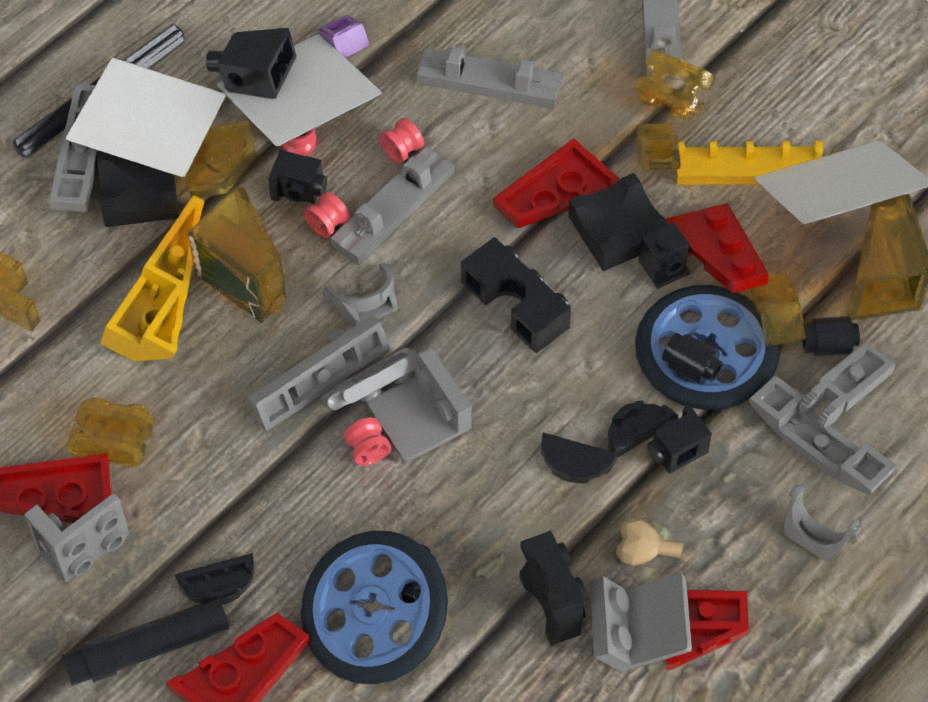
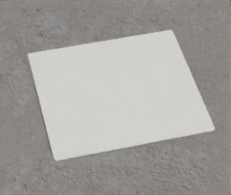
M320 34L294 45L297 57L276 99L229 92L225 89L223 81L217 83V86L275 146H280L382 94V91Z
M112 58L67 134L66 140L185 177L226 94Z
M875 141L754 177L765 190L802 224L928 187V177L882 141Z

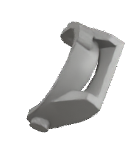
M385 262L379 264L385 283L378 291L364 297L347 298L338 295L328 285L324 287L323 291L326 302L330 301L340 315L353 327L371 315L379 319L399 310L394 291L393 270L390 264Z
M802 484L795 485L789 493V496L792 498L785 517L784 535L828 562L840 551L851 536L855 538L862 530L861 522L855 519L848 531L844 533L825 529L812 519L804 507L803 494L806 487Z

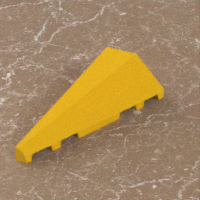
M195 195L192 196L143 267L141 276L106 325L100 344L133 362L173 359L178 348V338L182 326V316L194 259L192 254L193 248L190 245L192 241L189 239V236L194 238V242L197 240L204 200Z

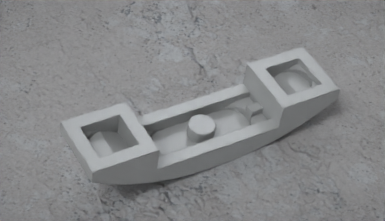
M776 375L750 398L749 403L755 411L790 447L818 469L851 488L871 494L896 470L897 465L869 444L865 443L859 447L831 425L824 428L818 424L817 419L819 416L812 411L808 414L802 412L799 409V404L804 396Z

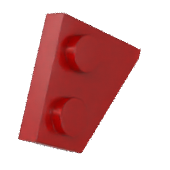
M687 590L692 649L688 653L665 659L666 670H673L747 636L749 630L747 591Z

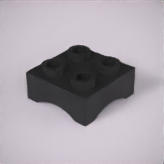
M97 151L101 211L105 227L177 219L179 217L174 174Z
M635 173L624 176L615 184L599 192L579 195L569 199L568 217L602 271L638 257L640 254L641 237L669 225L648 199Z
M551 530L521 541L520 548L527 562L520 570L519 578L524 589L536 597L544 610L546 617L545 635L550 646L581 635L582 619L586 618L584 601H587L588 597L580 577L573 578L568 567L571 566V559L563 542L557 544Z

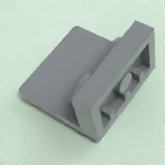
M433 348L419 354V371L416 372L415 377L367 401L369 411L374 418L379 420L382 431L404 463L472 429V406Z
M115 494L110 495L67 528H65L54 513L47 516L38 505L24 514L37 552L65 583L75 576L79 577L85 574L98 558L106 552L117 550L129 535L121 501Z
M672 574L628 589L619 586L604 576L590 580L594 658L623 672L691 651L686 577L683 574Z

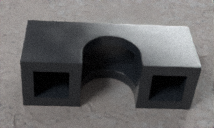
M493 237L461 261V283L483 304L487 305L495 298L505 295L516 297L521 301L511 309V330L536 354L570 328L571 307L568 300L561 293L553 292L545 284L539 272L535 269H529L524 265L512 247L504 246L497 238Z

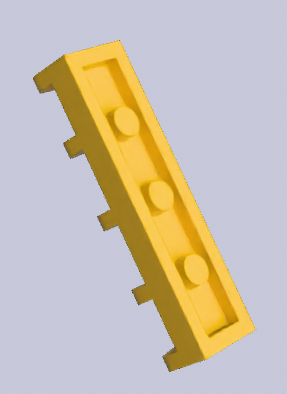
M815 140L813 146H790V141H782L781 146L754 147L753 141H745L744 147H717V141H709L708 147H685L684 141H677L675 149L676 184L758 185L759 183L754 177L821 158L823 154V141Z

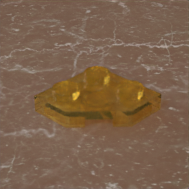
M249 121L209 128L186 174L191 198L193 195L204 198L228 193L257 158Z

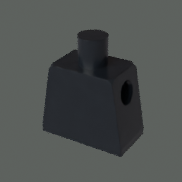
M289 28L243 31L232 34L224 51H209L206 57V66L209 72H220L225 89L229 92L276 99L297 55Z

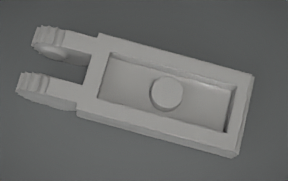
M864 342L818 380L817 385L802 398L799 409L808 414L821 403L824 397L828 399L831 403L823 409L817 419L818 424L827 428L839 418L843 411L846 413L894 372L896 363L867 342Z

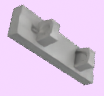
M642 0L646 80H681L682 57L678 0Z
M451 46L450 52L425 48L417 72V83L555 109L563 73L534 68V62L520 59L519 65L469 56L465 55L464 48Z
M75 84L49 197L51 210H70L85 213L88 211L98 165L97 151L99 150L68 141L66 136L96 85Z
M426 146L415 157H411L404 164L403 169L371 200L363 203L355 211V215L330 238L331 246L359 266L454 174V164ZM409 180L415 182L417 185H419V187L409 182Z
M371 315L347 332L337 328L327 335V339L330 340L329 344L287 372L282 373L275 369L266 375L265 380H267L268 384L248 397L258 424L266 432L332 389L335 385L390 350L381 321Z

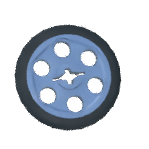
M693 285L677 289L660 298L645 313L639 323L635 338L637 360L643 374L652 386L672 401L683 406L690 404L692 408L701 410H721L740 405L749 400L771 380L777 369L780 355L777 333L771 320L760 306L745 295L738 292L731 293L727 288L714 285ZM684 311H694L701 319L696 323L690 324L684 322L680 318V314ZM724 314L733 315L737 318L738 324L733 327H725L719 323L718 317ZM679 333L683 336L689 334L705 344L709 341L714 343V348L720 351L719 360L723 362L721 370L732 372L735 380L725 384L717 381L715 378L713 382L707 380L703 385H699L692 380L681 379L677 376L676 371L668 367L669 363L662 360L665 349L660 346L659 340ZM739 344H750L754 347L756 353L750 357H744L736 352L735 347Z
M372 530L355 534L341 541L319 560L311 572L303 592L301 607L303 631L309 635L308 646L321 665L331 673L356 684L389 682L413 671L429 656L439 641L444 628L448 607L445 578L437 561L428 550L409 536L393 531ZM389 556L392 560L391 572L387 576L377 577L374 573L375 562L380 557ZM352 570L355 574L353 587L345 592L340 591L337 587V578L343 571ZM409 582H418L421 587L420 597L413 603H405L402 599L404 586ZM376 599L383 606L394 609V611L380 609V611L375 610L371 614L366 608L353 603H374ZM335 610H343L346 615L345 625L339 631H330L327 623L328 617ZM401 622H408L412 630L409 640L402 644H396L392 636L393 629ZM370 636L374 642V649L369 656L359 658L355 652V645L361 637Z

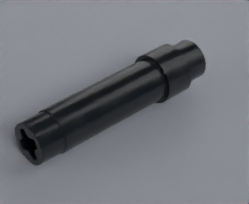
M218 598L106 638L102 635L80 643L81 648L62 654L61 657L71 686L91 679L94 683L116 675L118 670L229 629V624Z

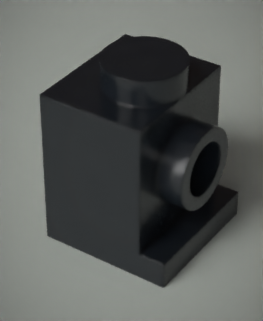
M280 150L268 178L271 200L278 201L280 196H283L295 202L304 201L315 204L317 197L325 193L327 187V176L323 175L322 160Z
M674 222L641 237L639 263L657 289L690 275V270L686 265L689 243Z
M689 404L683 408L681 418L666 420L656 429L654 440L647 443V449L654 462L657 464L662 463L668 473L671 474L707 454L712 433Z

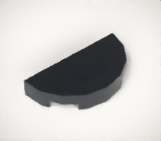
M636 401L625 405L612 418V423L608 429V448L610 451L618 453V457L652 438L656 429L663 422L669 419L677 420L679 415L666 405L660 407L655 404H644L643 401Z
M544 432L542 434L541 454L545 462L552 469V473L567 482L589 483L590 479L609 473L617 461L618 453Z
M253 553L177 573L174 576L181 592L193 602L204 604L219 598L221 604L225 605L238 599L250 587L255 574Z

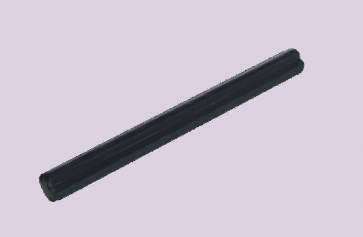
M172 24L122 61L147 69L183 43L185 40L184 33L176 24ZM100 77L89 85H96ZM72 98L13 140L14 148L22 157L29 156L65 129Z

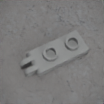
M403 348L342 381L322 395V405L332 410H337L358 400L366 402L379 396L382 393L380 388L391 382L399 384L412 378L415 375L413 370L419 368L418 351Z

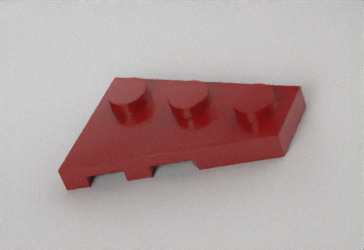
M573 138L493 197V207L516 228H521L568 211L569 199L604 190L618 182L620 178Z
M728 203L666 218L668 224L673 222L676 224L689 243L688 256L693 254L704 264V270L731 293L768 284V271Z
M108 453L0 467V512L24 516L26 512L38 505L47 516L54 513L61 522L74 523L112 495Z
M275 613L237 637L234 644L217 655L212 656L210 654L199 661V666L182 677L177 675L166 682L167 689L185 702H260L308 645L309 635L278 613Z

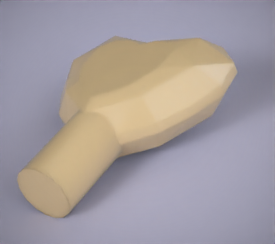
M629 518L621 524L620 534L623 540L618 544L616 556L621 563L629 566L641 565L651 561L657 555L681 559L683 543L660 539L657 531L642 519Z

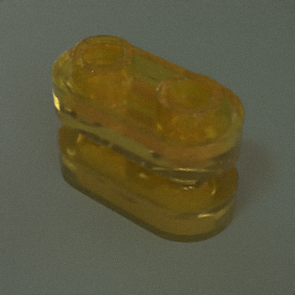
M651 50L645 64L653 68L654 71L651 78L639 76L634 90L639 93L637 99L653 107H657L658 103L671 107L669 111L671 114L689 121L691 116L699 117L704 103L695 97L699 89L710 91L716 76L668 54ZM667 75L685 82L686 85L683 91L665 85L664 81Z
M91 398L80 403L75 417V421L80 427H75L71 430L66 447L72 454L78 457L108 453L110 464L129 467L139 466L143 462L147 449L146 444L142 440L148 439L151 436L155 419L146 407L139 404L121 405L110 403L102 398Z

